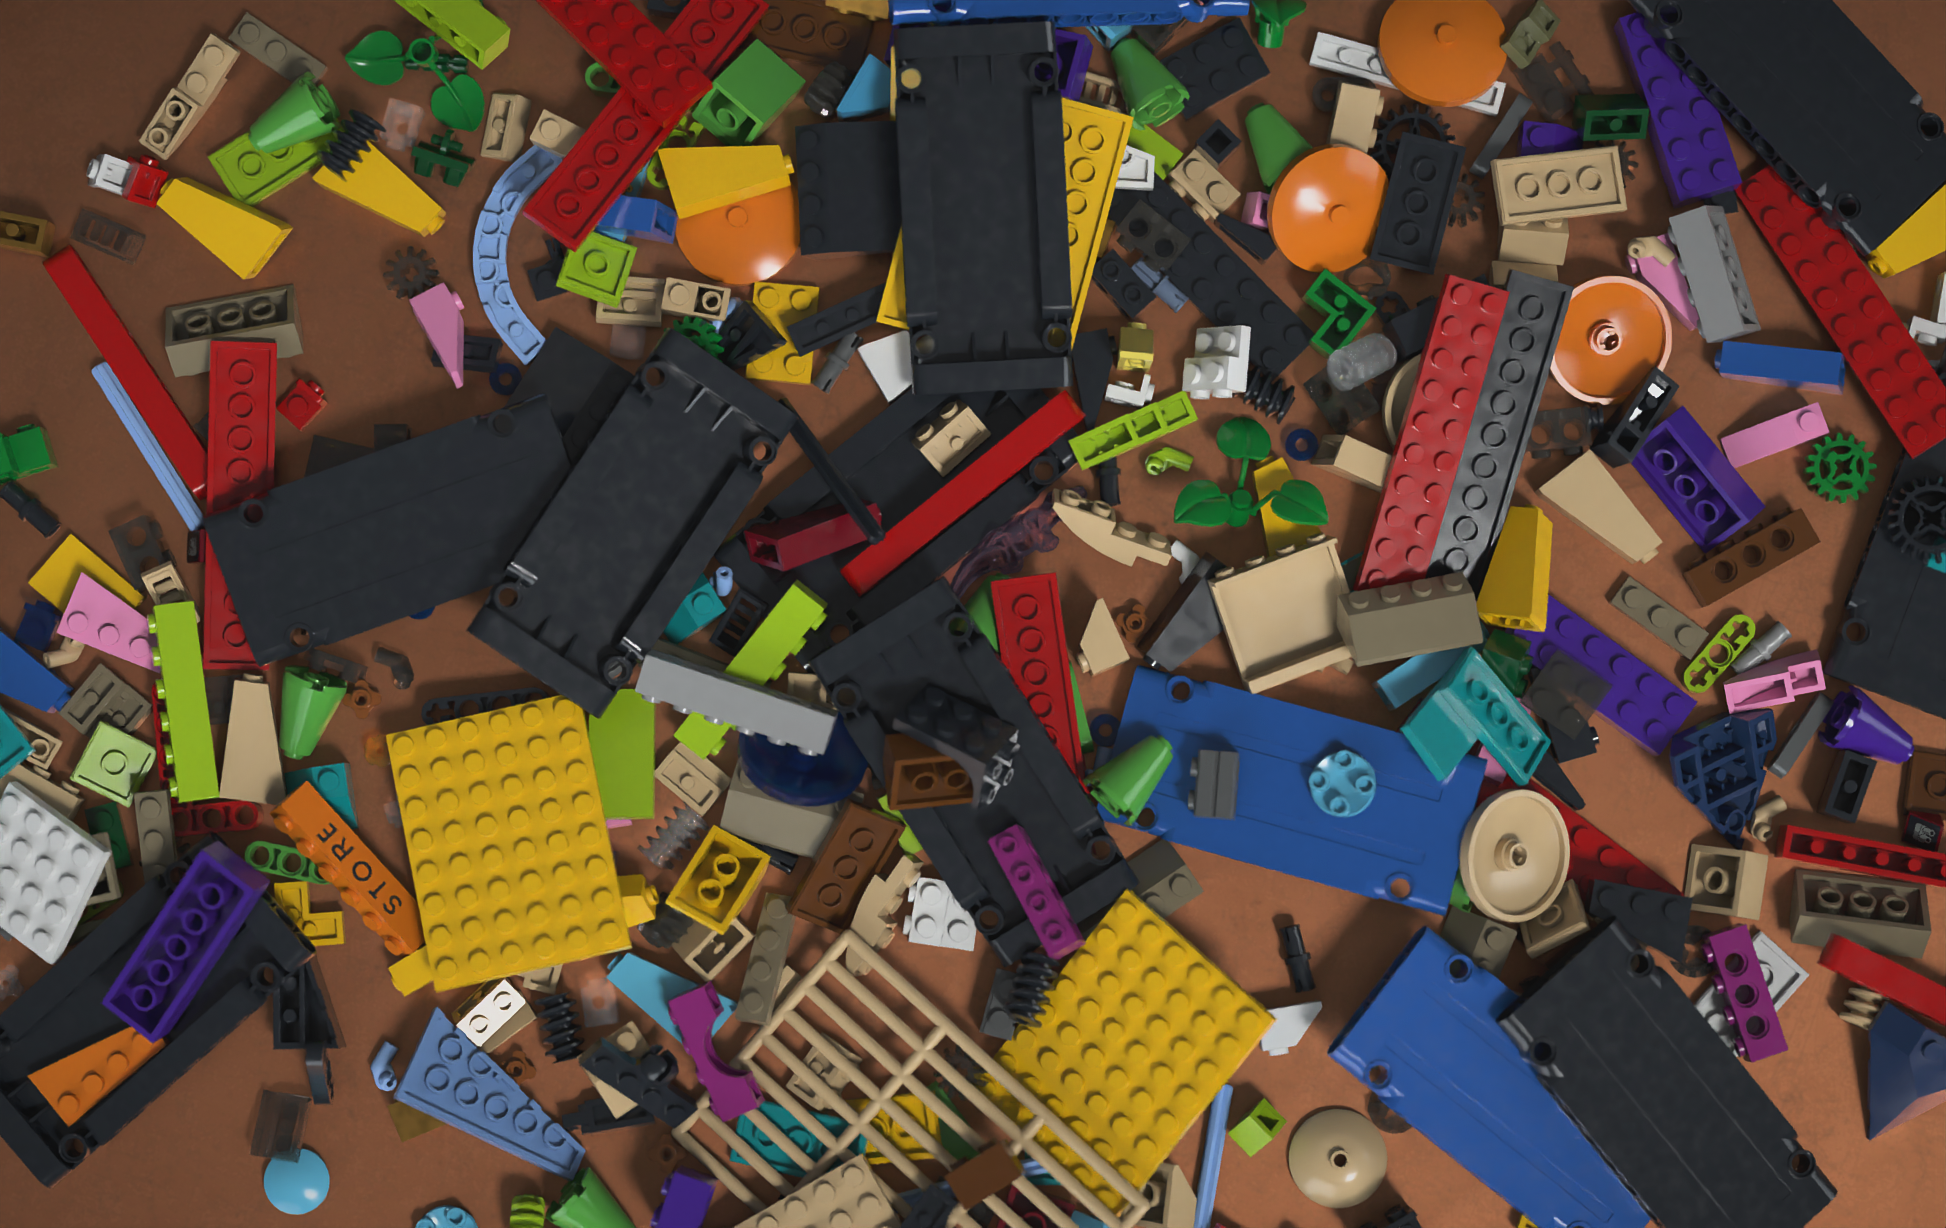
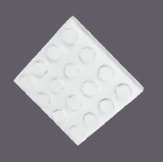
M17 781L8 783L0 800V927L49 964H56L64 953L112 851Z

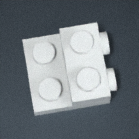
M1238 325L1197 328L1195 357L1185 359L1182 391L1190 392V398L1210 399V394L1217 398H1232V393L1246 392L1251 327Z
M919 877L917 883L909 889L908 902H913L914 907L912 915L905 916L903 934L909 935L908 942L973 951L976 927L969 912L962 909L944 880Z

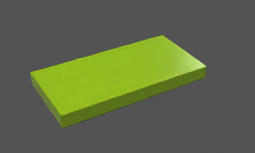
M340 127L339 129H337V130H340V131L345 132V130H344L343 127ZM249 130L209 155L208 159L233 198L253 207L320 165L321 161L316 154L317 151L321 150L329 153L324 144L325 141L337 142L332 134L333 132L271 153H265L263 150H256L251 144L248 137L251 133Z
M619 689L600 719L589 713V739L606 820L654 819L656 703L642 699V694L634 692L635 689Z

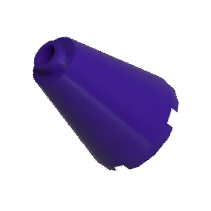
M1852 685L1848 686L1851 690L1848 693L1844 691L1839 692L1833 699L1834 703L1822 721L1826 723V728L1824 732L1819 730L1820 742L1829 747L1848 750L1894 765H1898L1902 761L1906 762L1911 757L1914 751L1912 736L1861 689Z

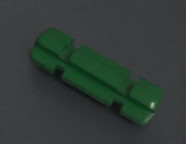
M439 53L436 65L445 73L453 70L454 73L466 74L469 60L464 55L454 54V57H451L450 54ZM411 59L404 61V65L408 70H419V68H422L423 71H433L430 67L419 66Z

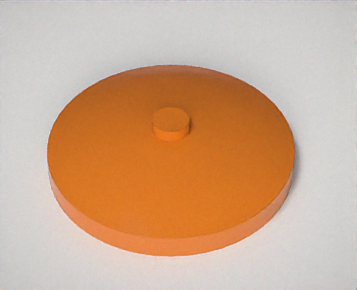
M1395 0L1383 17L1378 33L1377 48L1383 70L1390 81L1401 92L1427 105L1453 107L1476 100L1495 84L1507 58V54L1500 48L1507 34L1499 14L1487 0Z
M1325 144L1303 152L1284 168L1271 190L1267 207V222L1275 246L1295 265L1311 272L1322 273L1324 269H1327L1330 273H1334L1358 264L1372 252L1389 186L1386 173L1372 157L1358 148L1349 145Z
M791 183L790 186L683 219L678 218L675 234L680 249L688 262L699 273L720 284L749 286L754 285L755 282H764L774 277L790 263L800 246L799 201L795 187Z
M1601 274L1586 278L1573 285L1574 290L1549 371L1564 390L1580 400L1593 404L1613 405L1622 403L1652 367L1656 366L1663 372L1672 347V326L1663 302L1646 285L1627 276Z

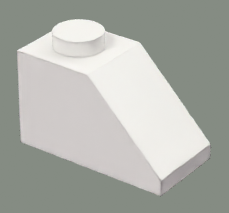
M1315 1000L1267 1009L1277 1020L1259 1041L1261 1050H1269V1056L1289 1053L1288 1047L1297 1045L1322 1009V1002Z

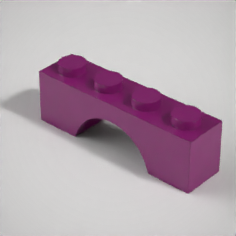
M711 980L675 995L668 1001L670 1006L668 1007V1013L672 1022L675 1025H679L683 1034V1047L686 1053L694 1058L697 1065L695 1068L697 1078L708 1089L711 1096L709 1097V1103L714 1114L719 1115L722 1122H725L758 1108L765 1099L752 1070H739L728 1066L718 1057L714 1050L712 1029L724 1008Z

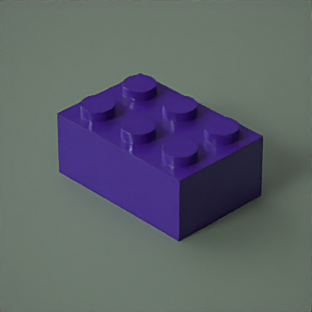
M683 1165L676 1171L672 1170L669 1176L667 1175L661 1191V1195L666 1196L665 1202H661L656 1207L650 1227L702 1228L718 1179L713 1175Z

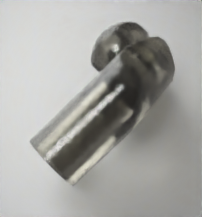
M379 647L374 662L391 668L395 678L393 684L396 688L400 690L408 689L414 680V671L409 659L405 655Z

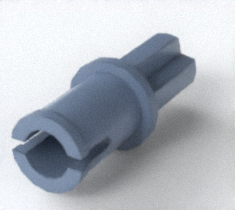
M1139 258L1132 265L1131 269L1175 313L1189 299L1168 280V275L1164 277L1144 258Z

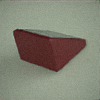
M206 529L188 532L187 563L205 564Z
M1908 810L1901 840L1923 850L1938 852L1944 830L1941 815Z

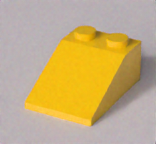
M713 825L668 896L665 904L724 935L764 877L771 856Z

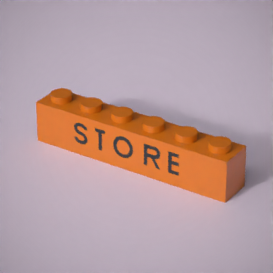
M308 781L296 787L269 812L270 816L274 819L276 827L281 832L290 836L296 843L297 850L304 857L310 858L318 867L322 878L331 882L340 891L343 901L360 913L365 925L380 935L385 941L386 948L392 954L403 959L414 953L425 942L418 902Z

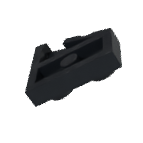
M744 300L719 333L722 335V339L717 345L723 347L724 352L718 353L717 358L723 361L722 363L736 371L784 346L787 341L753 302Z

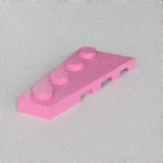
M81 572L56 633L161 674L160 666L153 665L151 647L157 646L156 634H149L147 618Z

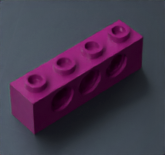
M1016 824L989 839L988 842L1049 957L1058 960L1085 945L1086 942L1025 828Z
M1737 923L1702 935L1704 944H1701L1702 954L1705 961L1712 964L1715 975L1711 976L1716 993L1723 996L1726 1006L1722 1007V1013L1727 1025L1733 1026L1736 1038H1733L1732 1041L1739 1057L1743 1056L1745 1061L1752 1063L1789 1050L1747 925ZM1734 953L1738 958V965L1733 971H1728L1725 967V959L1729 954ZM1745 984L1749 990V995L1745 1001L1739 1003L1735 997V992L1740 985ZM1756 1016L1759 1020V1028L1756 1032L1750 1034L1746 1029V1022L1750 1017Z

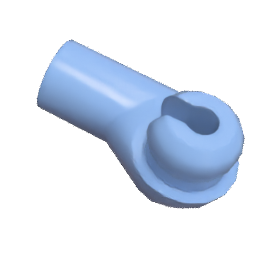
M720 567L717 571L713 572V576H710L709 583L713 588H716L717 595L727 596L732 590L733 573L729 567Z

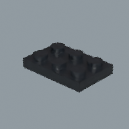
M1240 17L1160 60L1188 91L1189 100L1184 98L1182 103L1185 107L1180 112L1185 122L1271 74Z

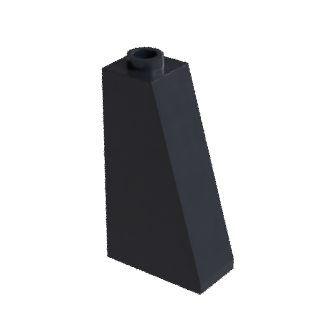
M1207 551L1137 645L1145 653L1142 658L1144 661L1157 670L1162 665L1172 672L1224 630L1207 580L1215 578L1216 571L1228 566Z

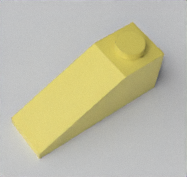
M1129 322L1127 327H1121L1116 369L1149 373L1154 355V330L1147 329V324Z

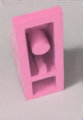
M1669 234L1657 236L1676 255ZM1629 254L1626 255L1625 262L1630 274L1635 273L1637 281L1650 288L1660 298L1665 308L1689 331L1696 329L1699 316L1696 308L1689 301L1687 289L1689 288L1685 277L1680 272L1677 255L1666 267L1653 256L1635 259Z
M443 282L409 299L418 322L458 389L463 386L464 321L459 310L463 309L464 306L457 292L453 291L450 293Z
M1816 402L1721 438L1719 441L1726 459L1734 468L1819 438L1829 433V429L1819 403Z

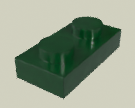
M115 801L84 809L90 836L108 832L115 870L134 865L119 803Z

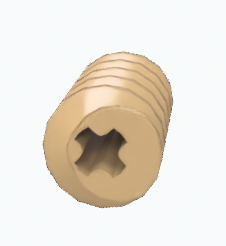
M1859 985L1860 988H1849L1848 992L1855 1000H1845L1843 1004L1851 1012H1841L1839 1017L1846 1022L1868 1030V1027L1876 1017L1874 1016L1875 1013H1878L1882 1007L1879 1002L1890 1001V999Z

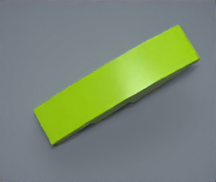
M1181 391L1130 414L1127 413L1068 440L1083 471L1197 421L1198 417L1186 392Z

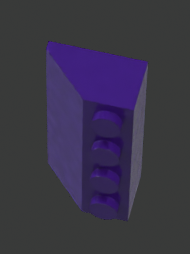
M1681 406L1653 428L1633 462H1631L1705 554L1750 522L1766 507L1684 406Z

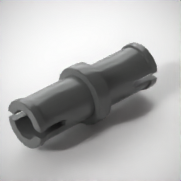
M856 333L841 338L833 351H828L825 356L827 358L826 362L811 383L829 394L842 371L848 370L850 366L848 364L849 360L864 339Z

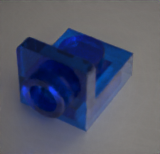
M38 599L35 605L26 602L23 607L26 609V613L14 639L47 652L62 616L53 613L56 608L55 606Z

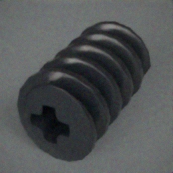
M350 109L348 112L353 122L345 119L341 121L345 132L336 129L333 131L332 134L337 142L325 141L324 144L329 153L318 150L316 153L321 163L345 182L347 180L342 172H355L350 162L352 160L359 163L363 162L362 157L358 153L359 150L371 152L366 141L371 140L378 143L379 138L374 131H387L372 117L363 111L360 112L355 109Z
M1248 359L1246 392L1232 393V397L1236 398L1241 393H1244V405H1247L1254 399V410L1257 412L1266 406L1265 417L1269 418L1274 413H1278L1276 424L1280 425L1296 398L1293 396L1295 386L1290 385L1286 390H1282L1284 382L1282 378L1272 384V372L1269 371L1263 377H1260L1261 366L1257 365L1250 371V359Z
M1034 952L1023 953L1020 958L1023 965L1018 966L1016 970L1019 977L1013 979L1012 986L1014 989L1008 993L1010 1001L1006 1002L1003 1008L1007 1016L1016 1023L1041 1028L1042 1023L1035 1019V1015H1046V1010L1041 1008L1039 1003H1050L1051 999L1044 995L1043 992L1054 991L1055 987L1047 982V980L1058 979V973L1051 968L1059 967L1061 964L1043 954Z
M570 992L534 1001L535 1005L545 1007L543 1011L537 1014V1018L548 1020L547 1023L539 1028L540 1031L550 1032V1035L543 1039L542 1043L553 1045V1048L545 1053L546 1057L556 1059L553 1063L576 1059L586 1051L577 1049V1046L584 1043L585 1039L574 1036L576 1032L582 1029V1025L571 1023L572 1020L579 1017V1012L569 1010L571 1006L577 1003L576 999L566 997Z

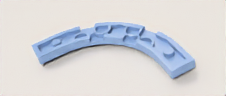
M536 145L518 158L494 185L493 191L487 199L483 211L480 213L473 244L474 278L485 313L495 330L525 366L529 365L536 358L547 340L523 313L511 289L507 271L508 239L515 218L525 201L550 177L562 162L560 157Z

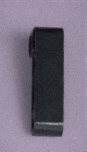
M531 687L434 698L424 704L421 716L427 725L454 720L453 715L441 716L440 722L436 718H432L430 714L436 711V705L443 710H453L451 703L455 702L454 713L458 719L465 717L462 710L464 704L469 701L477 703L479 708L478 714L495 710V703L502 697H507L511 702V706L527 703L529 697L533 694H540L543 699L550 698V695L540 688Z

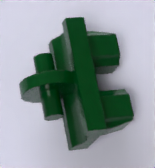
M450 129L446 131L444 137L433 134L431 138L432 144L420 141L418 146H413L411 153L412 156L416 157L414 163L415 174L432 177L436 164L446 167L442 182L454 187L462 185L467 173L474 168L476 159L459 154L462 153L464 144L454 141L455 131Z

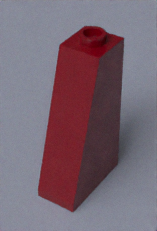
M861 499L881 526L882 515L877 507V503ZM842 503L744 530L750 560L782 571L867 540Z

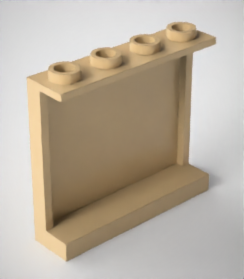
M1324 532L1314 534L1306 538V544L1295 547L1294 544L1282 546L1275 550L1276 555L1266 559L1264 555L1250 558L1245 561L1246 566L1236 570L1233 567L1223 568L1215 572V578L1207 580L1244 690L1250 694H1255L1352 657L1336 626L1337 597L1341 594L1350 593L1334 546L1335 543H1338L1336 537L1325 536Z

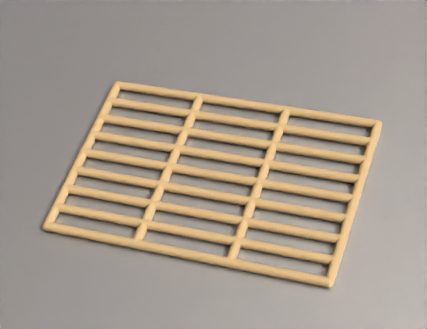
M849 929L841 933L772 1013L769 1026L762 1025L728 1064V1066L735 1069L752 1070L757 1083L829 1148L815 1163L757 1108L744 1113L753 1124L807 1173L794 1188L708 1108L710 1106L709 1097H711L708 1089L696 1101L698 1110L675 1129L672 1128L671 1130L673 1138L755 1214L768 1207L687 1133L699 1118L785 1197L827 1174L826 1171L838 1158L846 1163L857 1157L847 1147L859 1133L923 1192L926 1191L930 1184L940 1189L869 1124L879 1110L883 1109L941 1164L952 1172L949 1165L956 1162L957 1159L890 1099L900 1086L904 1084L980 1154L977 1148L985 1144L986 1141L912 1074L925 1059L1013 1139L1009 1144L1016 1156L1024 1149L1109 1228H1132L1150 1208V1202ZM848 946L936 1025L924 1040L836 961ZM826 971H829L914 1049L903 1064H900L815 986L816 982ZM805 995L893 1074L881 1089L793 1010ZM783 1020H786L871 1098V1101L859 1114L772 1035ZM945 1035L950 1037L1034 1114L1022 1130L934 1050V1047ZM763 1044L850 1123L838 1138L751 1059ZM1044 1124L1134 1205L1122 1220L1032 1140L1033 1136ZM875 1174L893 1208L906 1219L913 1208ZM1024 1176L1012 1182L1018 1190L1060 1228H1080ZM995 1194L983 1200L1011 1228H1031ZM958 1202L949 1215L946 1228H954L957 1223L963 1228L982 1227L967 1214L968 1210L965 1211L960 1202Z

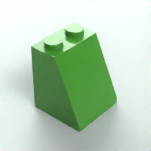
M756 39L713 81V89L704 95L691 116L726 146H752L795 99L806 80L780 59L770 48L765 46L759 39Z

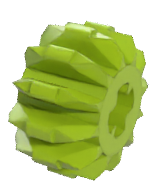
M534 1194L516 1195L511 1205L510 1228H544L545 1200L543 1197L534 1196Z

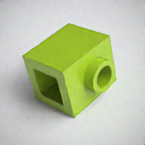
M1263 1098L1238 1120L1228 1132V1135L1252 1157L1277 1135L1287 1121Z

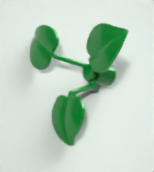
M376 31L364 37L353 50L346 54L345 60L356 74L373 84L381 86L392 85L401 80L404 75L402 62L409 59L421 67H430L445 84V86L436 89L431 98V109L435 118L447 127L469 132L476 131L480 126L485 110L483 91L473 78L465 74L456 76L450 83L436 65L439 51L434 44L441 39L437 34L430 36L428 40L425 38L414 40L409 46V51L402 55L403 44L397 36L387 31Z
M1252 0L1256 14L1255 22L1259 24L1257 43L1266 48L1281 47L1283 45L1285 26L1289 25L1290 19L1305 12L1306 2L1303 0Z
M1235 417L1225 422L1219 428L1216 436L1217 446L1224 455L1234 459L1242 458L1236 491L1232 492L1228 497L1227 493L1220 494L1219 487L1214 482L1195 480L1182 489L1174 510L1175 523H1190L1212 527L1226 522L1233 527H1242L1248 522L1250 515L1256 516L1257 511L1272 499V511L1286 521L1305 525H1327L1329 520L1321 492L1316 486L1303 480H1288L1282 484L1280 491L1272 490L1257 504L1253 505L1254 501L1251 494L1243 490L1249 458L1253 460L1265 459L1271 448V440L1268 432L1261 424L1247 417Z

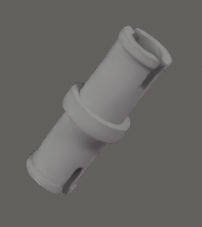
M1777 621L1758 640L1754 638L1749 643L1751 646L1731 662L1730 667L1739 675L1757 667L1764 660L1768 662L1772 658L1770 654L1788 638H1791V633L1781 622Z

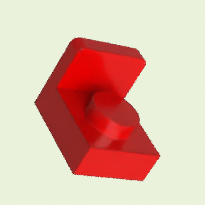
M141 154L140 158L128 155L126 162L133 167L122 197L128 201L156 208V203L161 194L160 190L164 186L169 172L158 165L160 161L146 154Z
M299 378L295 382L297 386L276 409L300 431H303L328 402L321 397L325 391L312 379L306 383Z

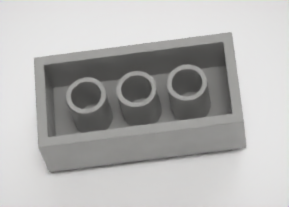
M1704 205L1670 217L1671 226L1668 227V234L1673 245H1677L1679 250L1678 266L1682 275L1687 276L1690 288L1687 289V295L1691 305L1697 308L1700 318L1697 320V327L1701 337L1706 338L1707 343L1729 341L1761 330L1723 206Z

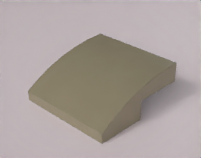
M100 663L58 714L80 733L91 738L100 720L133 735L153 711V704L113 671Z

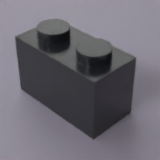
M1848 750L1838 751L1816 812L1844 823H1855L1877 761Z

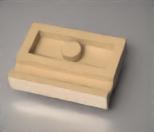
M628 277L617 308L597 301L596 323L661 327L663 316L661 305L665 289V279Z
M681 742L678 743L655 770V777L701 816L705 815L724 790L731 784L732 780L707 757L703 760Z

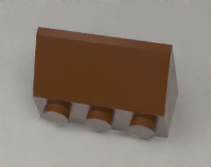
M903 733L886 735L883 766L889 811L972 803L974 788L971 778L957 761Z

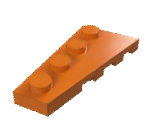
M129 1027L28 1075V1077L66 1125L70 1127L166 1048L170 1041L164 1036L152 1043L134 1028Z

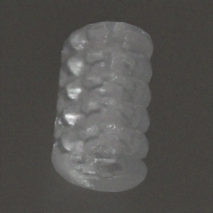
M1378 333L1368 334L1334 351L1327 361L1329 379L1338 389L1343 391L1351 390L1390 370L1397 360V352L1389 338Z
M683 800L685 809L677 806L672 808L677 817L676 819L668 816L664 817L668 826L667 829L660 826L655 827L659 838L657 839L649 835L646 837L650 848L648 849L641 845L637 847L643 855L661 870L662 867L669 870L675 868L670 859L671 857L677 860L684 858L679 848L688 851L692 849L688 838L696 841L701 839L697 828L705 831L710 829L708 823Z

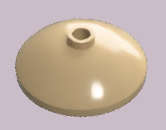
M1329 1109L1314 1114L1300 1125L1289 1147L1288 1162L1295 1184L1310 1200L1326 1207L1346 1208L1365 1201L1380 1186L1387 1167V1150L1380 1132L1367 1118L1346 1109ZM1337 1154H1343L1346 1157L1344 1165H1335L1334 1158Z

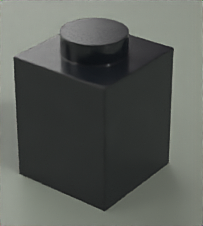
M1217 119L1195 142L1193 149H1196L1218 170L1239 149L1242 141Z

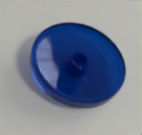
M840 711L838 712L828 747L824 754L817 753V756L807 755L798 750L799 746L787 742L786 745L774 744L767 740L766 735L757 732L754 735L740 732L737 742L738 760L748 779L768 796L797 806H823L835 803L849 796L862 782L868 762L843 722L844 717Z

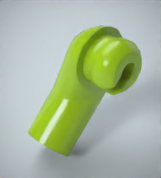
M1164 447L1147 457L1145 468L1150 475L1154 476L1161 474V472L1171 466L1188 472L1194 457L1173 448Z

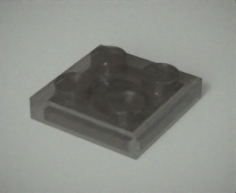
M1557 647L1520 699V703L1572 739H1575L1610 691L1612 684Z

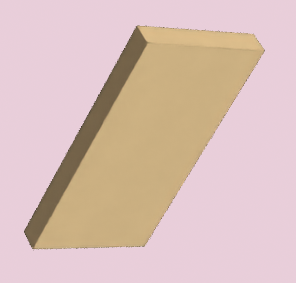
M1618 146L1494 159L1490 162L1500 226L1624 212L1627 210Z

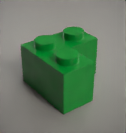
M1327 269L1323 270L1302 298L1303 301L1327 319L1308 343L1310 344L1309 346L1334 364L1377 309Z
M28 424L17 428V434L11 436L0 433V485L58 467L46 429L40 426L36 427L35 424Z

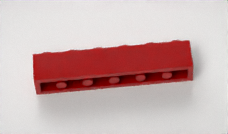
M1780 825L1775 858L1946 889V854L1792 825Z

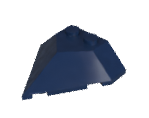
M1769 708L1733 714L1722 712L1672 736L1670 762L1674 786L1736 850H1742L1745 839L1740 837L1746 819L1750 821L1752 819L1767 772L1763 770L1768 751L1774 750L1777 741L1773 710Z
M1888 1001L1884 1002L1868 1027V1040L1871 1042L1870 1059H1868L1870 1126H1867V1139L1869 1141L1946 1101V1037L1923 1025L1912 1014Z

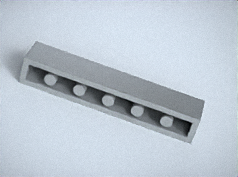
M653 649L645 656L634 691L642 694L641 698L648 702L660 704L661 701L673 704V709L678 712L692 714V711L705 715L704 719L711 723L722 725L723 722L736 725L735 729L741 733L754 735L757 732L766 735L767 740L774 744L786 745L787 742L799 746L798 750L811 756H817V753L824 754L839 712Z

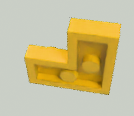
M309 882L274 883L276 902L314 946L346 944L344 911L311 913Z

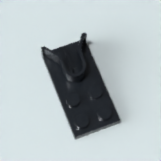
M1402 132L1370 259L1434 274L1467 147Z

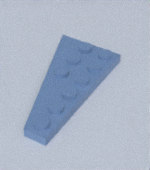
M438 1007L433 1008L393 1098L567 1181H573L586 1150L558 1123L550 1119L533 1099L531 1100L519 1089L520 1086L486 1053L481 1052L466 1038L467 1035L459 1027L456 1028Z

